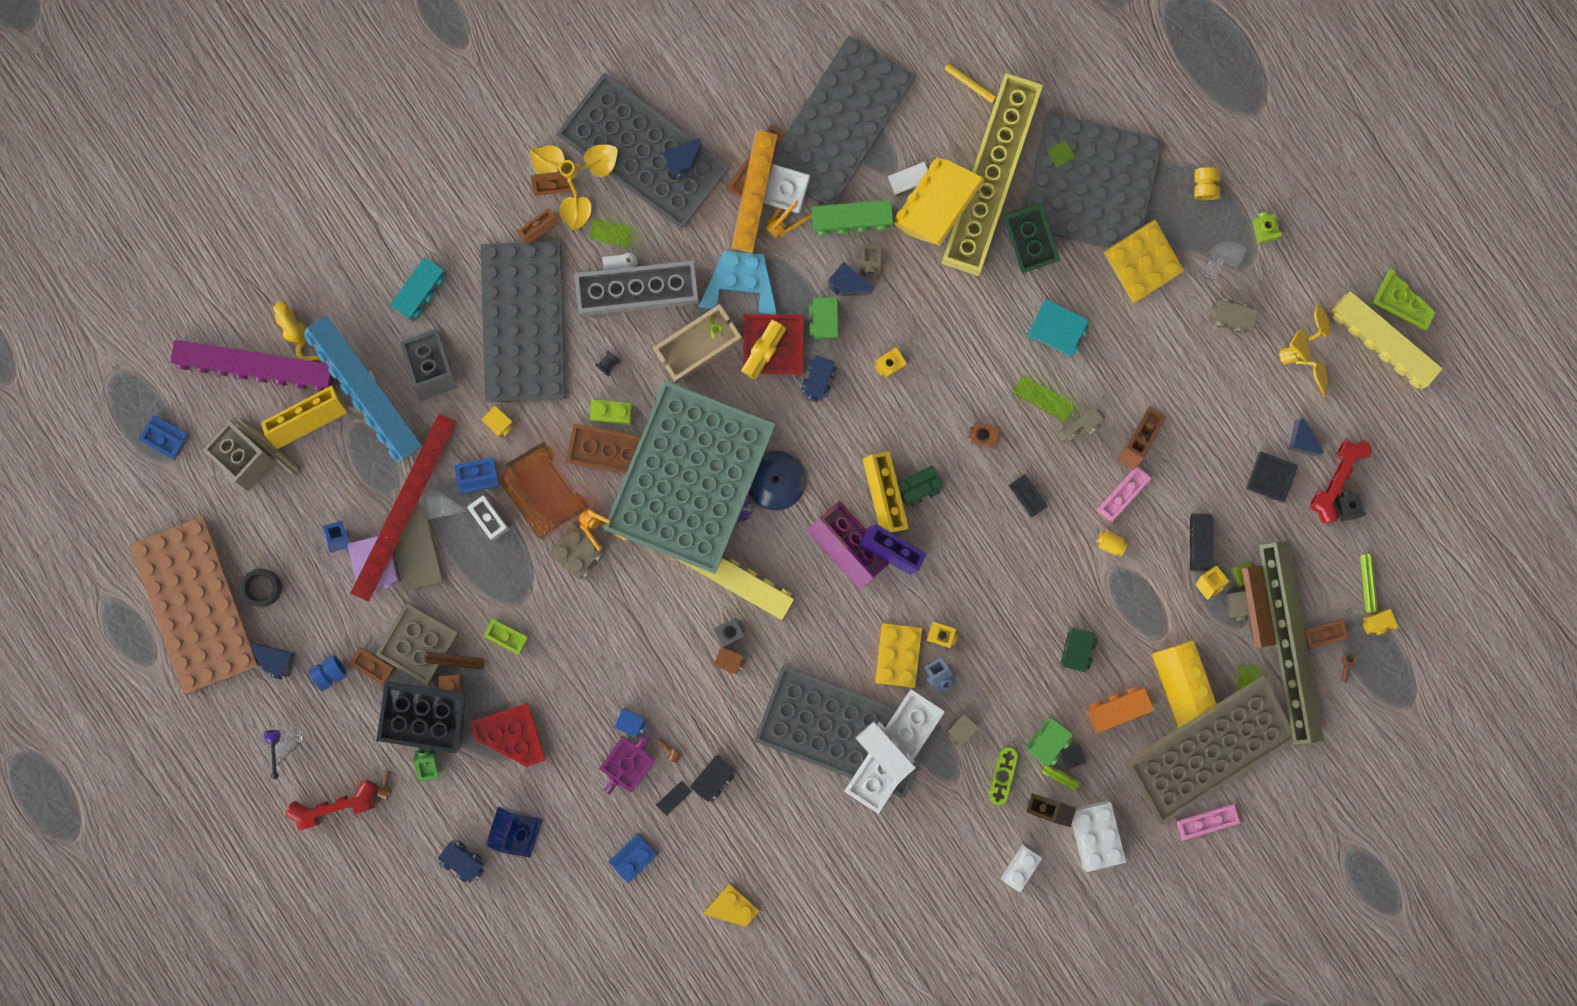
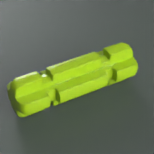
M1051 765L1049 767L1044 766L1042 769L1044 775L1051 776L1053 780L1064 786L1067 785L1073 791H1076L1080 786V782L1077 779L1071 778L1068 774L1057 768L1054 769Z

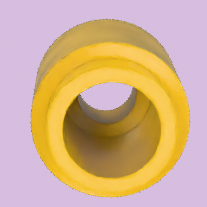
M1108 529L1105 532L1102 531L1096 541L1099 543V548L1114 556H1122L1128 545V542L1124 541L1125 538Z

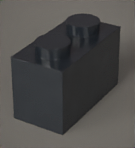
M716 755L691 784L690 788L707 802L711 799L715 801L722 793L719 789L725 783L728 786L735 777L733 775L735 770Z

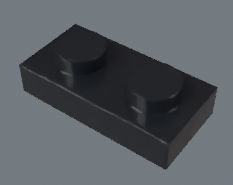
M1026 474L1008 485L1030 518L1048 507Z

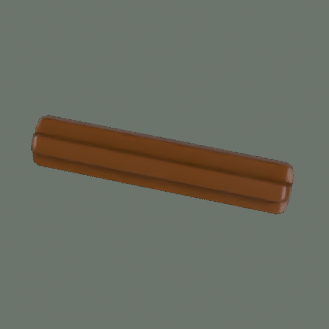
M429 651L424 656L426 663L483 669L484 659L478 657Z

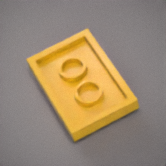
M882 623L875 683L915 688L922 628Z

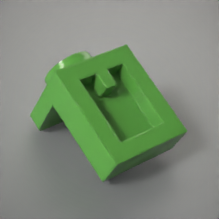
M421 748L415 751L414 765L419 782L439 778L435 759L436 750Z

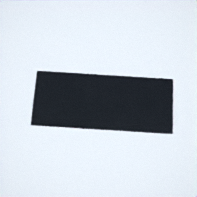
M681 781L656 806L667 816L691 793V790Z

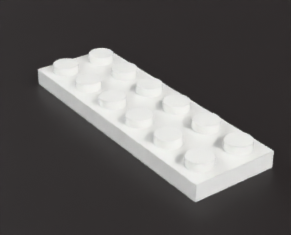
M910 689L885 727L887 730L885 735L889 739L894 737L901 745L899 750L903 754L908 753L914 759L945 711ZM868 753L844 792L879 814L898 784Z

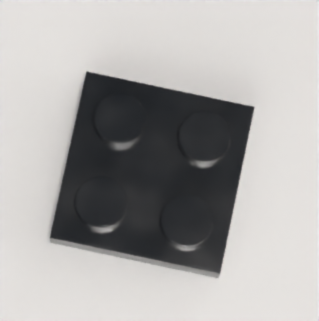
M1260 451L1246 490L1285 503L1298 465Z

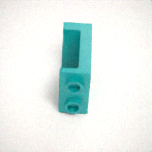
M1045 299L1026 338L1042 342L1066 354L1065 356L1069 358L1072 354L1076 355L1081 345L1078 341L1081 336L1085 337L1089 326H1087L1089 320Z

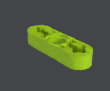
M1010 747L1001 749L998 755L989 791V799L995 805H1002L1008 799L1018 758L1017 752ZM1008 751H1011L1010 754L1013 756V759H1009L1007 764L1011 766V770L1007 767H1000V763L1005 765L1006 759L1003 757V754H1007ZM1001 770H1005L1009 774V778L1005 782L998 780L997 775ZM996 782L1003 786L1007 785L1006 789L1001 788V794L1004 797L1003 799L999 798L998 801L993 796V793H997L999 789L998 786H995Z

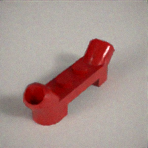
M1346 438L1338 448L1334 457L1340 459L1341 462L1326 491H1317L1309 505V509L1318 513L1321 523L1327 524L1338 520L1339 515L1334 500L1336 496L1339 497L1343 492V483L1345 479L1351 476L1353 463L1372 455L1371 445L1366 440L1354 443Z
M363 780L353 798L348 799L347 795L336 798V803L329 804L328 801L316 804L317 808L313 810L298 801H293L285 812L286 817L296 821L297 829L301 831L319 825L318 817L349 807L353 808L354 814L376 808L373 797L378 787L369 780Z

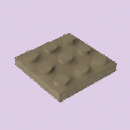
M405 603L375 655L424 684L429 685L440 664L426 663L424 661L425 653L429 651L447 654L459 632L409 603Z

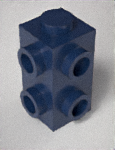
M815 355L814 360L810 359L807 368L810 374L808 379L804 378L801 390H804L803 396H807L806 400L818 403V400L823 401L824 397L828 398L831 388L828 382L830 378L834 379L837 367H834L835 361Z
M452 840L438 857V860L441 861L440 865L449 871L452 869L457 873L456 877L465 883L467 881L471 883L474 879L478 881L484 873L482 869L485 865L482 862L483 858L474 852L472 854L468 852L466 845L462 842Z

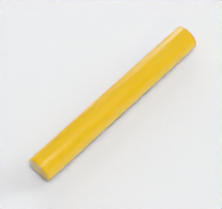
M950 63L944 68V70L990 103H993L996 99V96Z

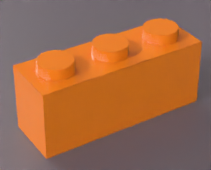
M1137 685L1127 689L1128 693L1121 696L1119 693L1109 696V701L1101 703V700L1091 703L1090 708L1086 709L1094 731L1100 733L1154 711L1145 688H1139Z

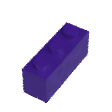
M877 524L867 528L859 544L909 575L919 571L926 556L925 552Z

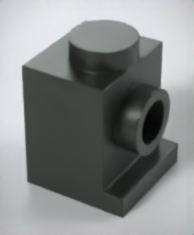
M1353 490L1341 493L1340 498H1335L1341 522L1366 516L1359 493L1353 494ZM1350 501L1353 502V509L1349 507Z

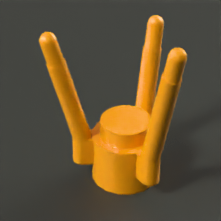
M794 201L780 218L777 216L782 208H777L765 228L773 237L777 238L780 235L783 238L786 233L812 218V213L783 229L786 225L782 221L798 204L797 201Z
M587 509L580 515L579 521L582 523L580 528L585 531L593 545L600 551L601 547L589 529L594 530L599 525L604 528V522L611 523V520L593 512L591 509ZM616 535L617 537L623 539L624 541H627L626 538H623V537H621V536Z

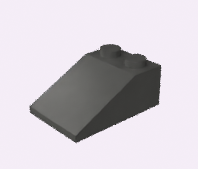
M438 329L400 342L413 387L420 401L458 388Z

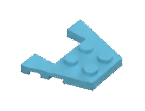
M724 251L699 304V308L711 310L718 305L719 290L760 294L758 314L776 315L764 255Z

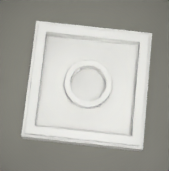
M772 164L763 203L787 210L794 201H797L798 204L792 212L800 214L811 175Z

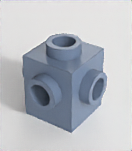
M942 657L924 667L929 676L926 680L931 688L934 689L936 687L940 694L957 684L954 678L956 675L955 670L951 664L947 666Z

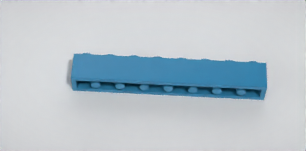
M326 315L308 326L304 332L306 341L309 345H313L316 348L319 359L322 362H326L329 366L330 374L340 381L343 392L351 396L354 407L358 411L361 410L367 425L373 427L377 432L378 440L382 444H386L392 459L400 463L417 452L422 445L329 317Z

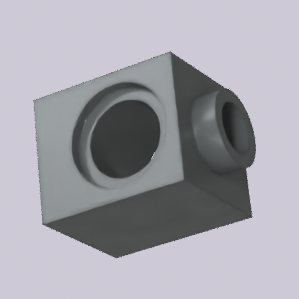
M736 618L713 629L722 647L744 637L743 632L746 631L742 621L737 622ZM729 626H733L737 630V634L733 638H729L725 634V630Z

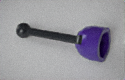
M280 730L264 731L265 742L271 745L272 779L279 777L276 768L275 745L280 741Z

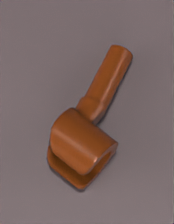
M1348 654L1341 658V662L1344 665L1342 682H1347L1350 666L1356 662L1355 655L1351 657V663L1347 661Z
M659 739L657 743L669 752L667 759L677 763L681 756L680 752L672 749Z
M385 770L383 783L377 791V795L384 800H387L391 793V790L386 788L390 775L388 770Z

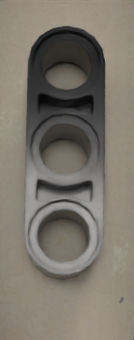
M1191 513L1190 570L1209 571L1213 568V515Z

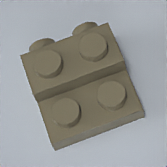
M1093 407L1059 433L1057 437L1061 442L1065 439L1069 442L1079 433L1082 436L1086 433L1090 435L1101 427L1100 422L1105 419V415L1100 409L1096 410Z
M572 523L548 556L575 577L581 579L582 577L586 578L592 571L590 566L594 561L599 562L603 557L604 547L599 544L601 550L598 551L587 534Z

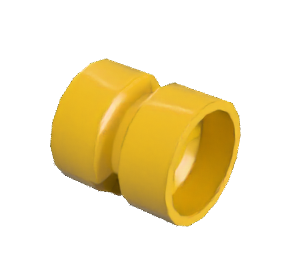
M1205 167L1195 170L1194 182L1198 185L1194 188V199L1206 201L1216 200L1221 197V186L1218 185L1221 181V169Z

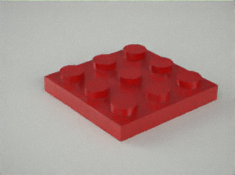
M744 314L743 367L750 357L751 350L759 337H762L769 323L773 320L787 328L777 344L774 355L765 364L760 375H803V315Z

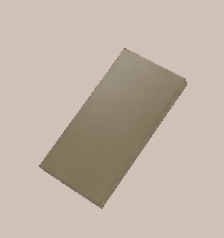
M424 504L415 507L394 550L404 592L444 582Z

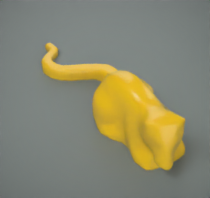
M284 300L276 303L273 306L276 323L283 329V337L286 341L297 343L296 357L300 360L322 362L318 356H305L302 349L307 343L304 333L306 326L296 320L294 311L288 308Z

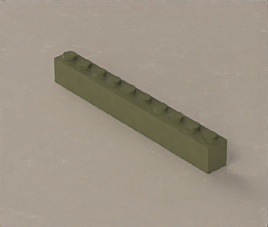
M1289 541L1259 545L1293 744H1312L1324 740L1290 544Z

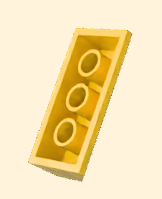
M1189 640L1151 654L1178 728L1216 705L1194 641Z

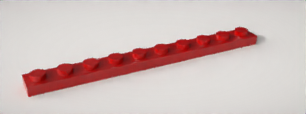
M440 413L438 414L350 594L367 602L370 601L457 424L456 421Z

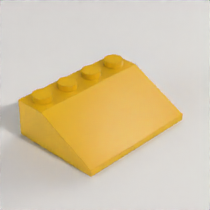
M936 157L930 164L926 174L919 180L913 193L908 196L907 202L897 212L893 223L907 236L940 246L985 179L949 160Z

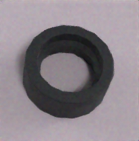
M254 569L248 572L242 578L240 584V592L243 599L256 607L269 606L275 603L282 590L281 581L278 576L266 569ZM258 576L267 577L271 581L273 588L269 597L262 600L254 598L249 589L251 581Z

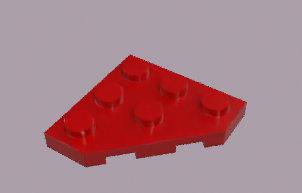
M528 703L470 722L476 742L517 761L525 767L546 761Z

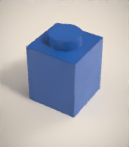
M343 521L322 526L329 553L348 548V537Z
M623 708L614 728L637 737L639 733L643 734L647 723L644 722L645 717Z

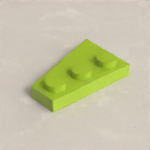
M1392 268L1388 270L1371 303L1422 331L1428 329L1435 315V312L1409 288L1405 281H1402L1396 275Z

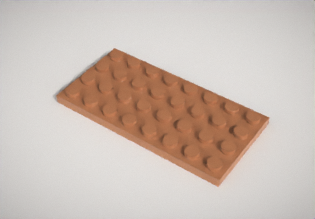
M201 516L130 545L184 695L260 666L250 648L252 642L206 516Z

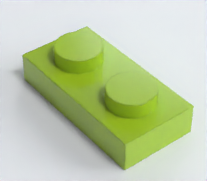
M495 619L491 620L483 636L517 655H520L529 638Z

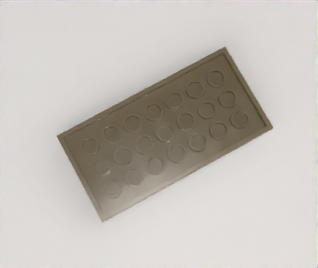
M1262 675L1130 758L1125 763L1157 821L1162 825L1292 743L1291 727L1267 679Z

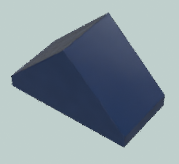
M1304 418L1296 421L1289 450L1313 456L1321 455L1324 451Z

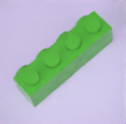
M891 200L811 207L813 234H818V236H828L832 232H837L838 235L849 234V231L856 230L857 233H867L869 229L888 231L893 225Z

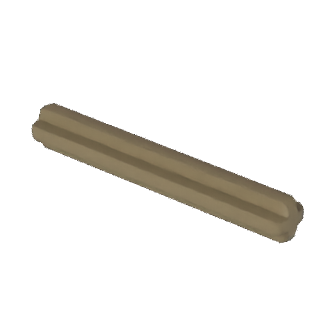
M240 419L237 422L236 427L292 476H296L300 472L301 468L281 450H276L271 442L245 419Z

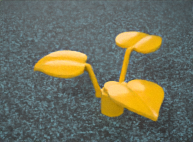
M549 145L530 149L531 161L538 174L558 172L559 170L569 182L574 198L567 197L561 202L559 214L572 230H577L584 226L592 213L591 202L587 197L578 198L572 179L577 177L578 169L590 168V172L596 177L609 175L616 164L618 154L616 147L596 145L589 148L583 156L584 161L588 165H575L572 161L565 160L563 151L556 146Z
M1319 304L1314 312L1315 322L1319 329L1318 333L1308 337L1305 329H1300L1289 345L1291 347L1280 349L1279 355L1283 364L1295 362L1296 365H1312L1314 367L1315 380L1323 394L1322 397H1324L1329 385L1328 372L1321 361L1317 363L1310 361L1311 349L1309 346V342L1322 334L1325 338H1328L1331 332L1329 317Z

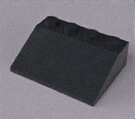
M385 681L376 741L449 753L459 752L464 731L466 693Z

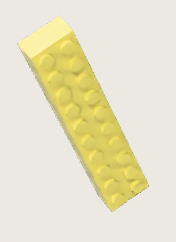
M1005 73L972 170L973 173L983 177L985 180L954 224L941 264L979 276L1043 85Z

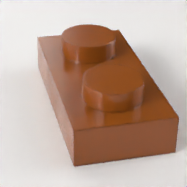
M560 172L531 175L534 196L573 192L569 182Z
M548 208L517 232L528 245L536 241L547 230H551L559 220Z
M1343 619L1305 629L1308 649H1314L1349 638Z
M362 647L358 648L349 663L350 666L381 685L385 684V681L388 680L395 669Z

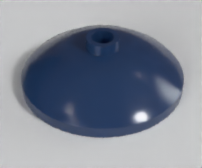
M766 452L749 495L759 506L768 510L779 511L793 506L801 498L805 489L806 477L802 465L795 457L786 452ZM774 476H778L780 478V481L778 483L772 482V478Z

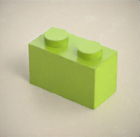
M591 400V422L632 425V403Z

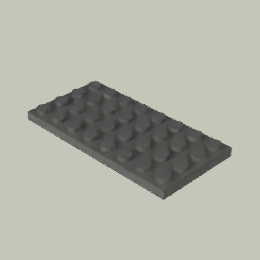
M848 35L773 153L771 167L774 164L811 175L806 194L823 205H835L912 84L915 76Z
M605 72L556 133L560 139L583 156L589 148L596 145L616 147L618 149L616 164L609 176L681 230L730 169L727 164L702 146L691 172L687 173L688 175L684 178L672 179L662 152L694 139Z
M560 241L531 242L528 245L525 242L481 244L485 402L565 399Z
M782 665L754 741L853 778L868 755V751L855 737L873 721L876 725L880 722L886 727L897 709ZM925 743L914 758L915 762L913 765L915 769L896 786L892 794L902 798L906 797Z

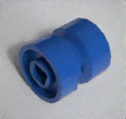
M335 655L324 660L323 665L318 664L309 669L311 679L322 692L330 688L333 681L339 682L347 677L343 664Z

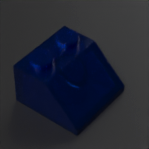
M498 806L486 846L500 853L530 858L543 819L514 809Z

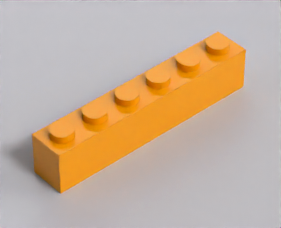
M758 130L754 135L731 250L743 253L753 252L777 139L776 134Z

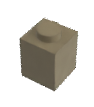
M1246 591L1226 594L1230 618L1236 617V621L1249 619L1248 615L1250 614Z
M962 713L946 730L949 733L947 737L955 745L958 742L963 745L979 728Z

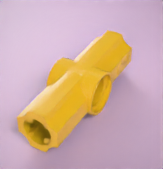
M771 320L762 337H759L753 346L751 355L741 372L756 380L765 364L774 355L777 349L776 346L787 328Z

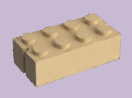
M719 304L653 347V350L677 384L741 342L742 337L733 323H730L729 317ZM710 317H713L716 324L722 326V337L718 332L714 333V339L711 337Z

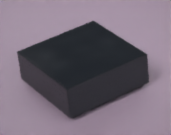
M1079 743L1066 749H1061L1060 753L1066 769L1086 763Z

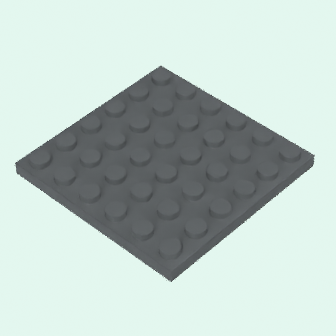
M1047 112L1025 207L1041 202L1052 235L1110 248L1144 225L1163 139Z

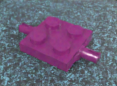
M643 734L638 743H633L622 736L600 766L599 770L605 773L610 780L603 789L607 794L610 795L616 786H621L632 793L655 761L644 749L649 740H651L645 734Z

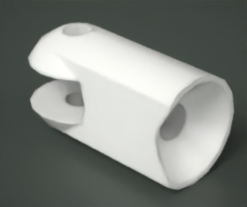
M633 253L602 257L603 270L636 267L638 263Z

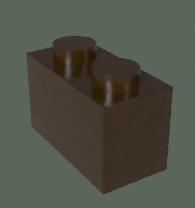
M1032 793L1026 813L1056 824L1071 827L1076 807Z

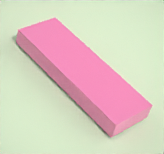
M1137 466L1135 470H1131L1096 510L1112 523L1152 478Z
M1234 803L1176 820L1182 841L1241 823Z

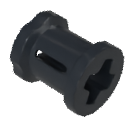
M607 350L606 356L599 364L596 363L595 366L609 377L610 371L616 364H620L621 361Z

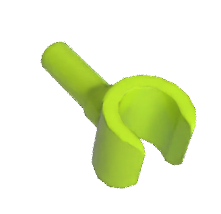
M710 317L711 337L714 339V333L716 332L720 333L722 337V326L716 324L713 317Z

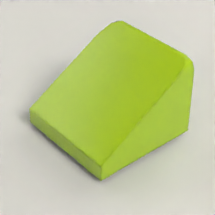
M1250 561L1231 568L1238 587L1244 585L1242 568L1252 567Z

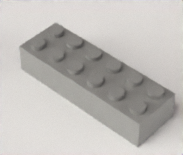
M694 261L574 273L578 313L580 316L699 304Z

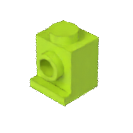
M1263 212L1258 214V218L1252 221L1258 244L1274 241L1282 236L1275 214L1270 215L1269 212ZM1266 222L1269 223L1270 229L1265 227Z

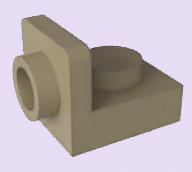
M861 245L860 275L867 277L880 276L881 245Z

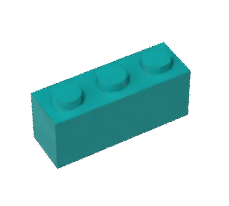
M424 257L390 306L412 322L415 319H419L424 311L422 308L426 303L432 301L437 287H441L445 283L447 273Z

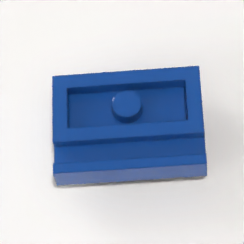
M152 415L151 421L148 422L138 440L175 460L189 434L158 416Z
M494 457L454 465L460 494L500 486Z
M637 833L608 863L629 883L658 854Z

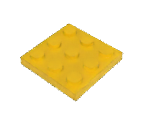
M1152 220L1104 251L1106 258L1132 303L1137 302L1184 272L1156 220Z

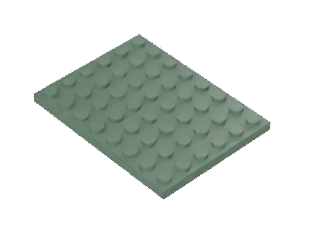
M664 381L608 516L611 523H606L604 530L716 574L776 424Z

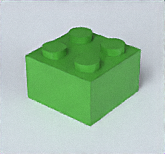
M1047 718L1024 750L1049 767L1050 764L1054 765L1060 758L1058 753L1061 749H1066L1070 745L1073 734L1055 720Z

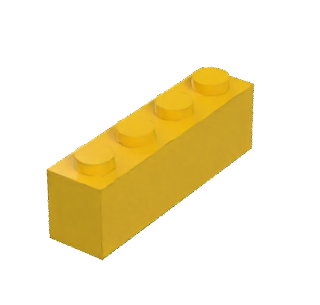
M330 386L262 421L261 425L266 438L277 450L346 414L347 410L341 396L333 386Z
M890 451L871 454L862 459L879 526L893 534L909 529Z

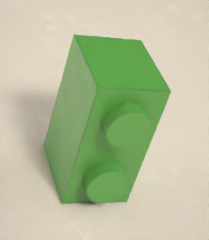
M837 297L813 298V303H809V315H813V323H810V335H814V340H838Z

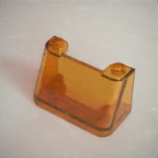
M545 442L505 464L498 474L500 484L535 535L541 540H544L589 508L587 499L578 493L573 495L551 464L554 452Z

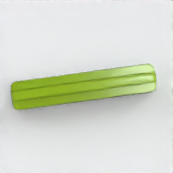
M1362 554L1360 560L1366 613H1376L1378 606L1372 554Z

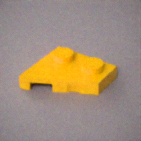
M729 883L704 911V914L747 926L760 910Z

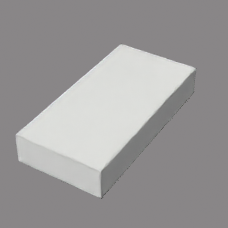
M925 162L888 176L895 196L917 187L919 180L928 171Z

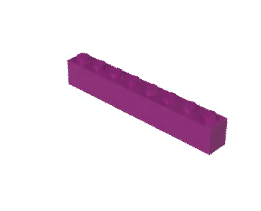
M174 339L170 363L177 365V369L189 371V367L196 368V372L208 374L209 370L216 371L215 375L228 377V373L236 374L235 378L247 380L249 376L255 377V381L267 383L268 379L274 380V384L281 386L293 383L295 388L306 389V386L314 387V391L319 392L333 386L334 377L330 374L329 366L325 363Z

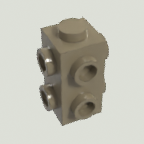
M1222 298V300H1218L1215 304L1211 305L1209 316L1212 317L1210 322L1215 323L1216 327L1224 329L1227 327L1234 328L1235 332L1246 334V332L1253 330L1258 310L1253 309V306L1233 304V300Z

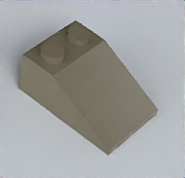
M228 421L202 450L228 476L247 491L275 463V460L231 421Z

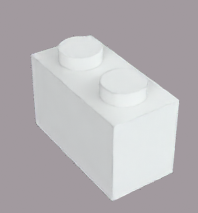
M483 495L467 507L490 540H496L510 529L486 496Z
M1022 844L1002 875V881L1021 892L1042 857Z

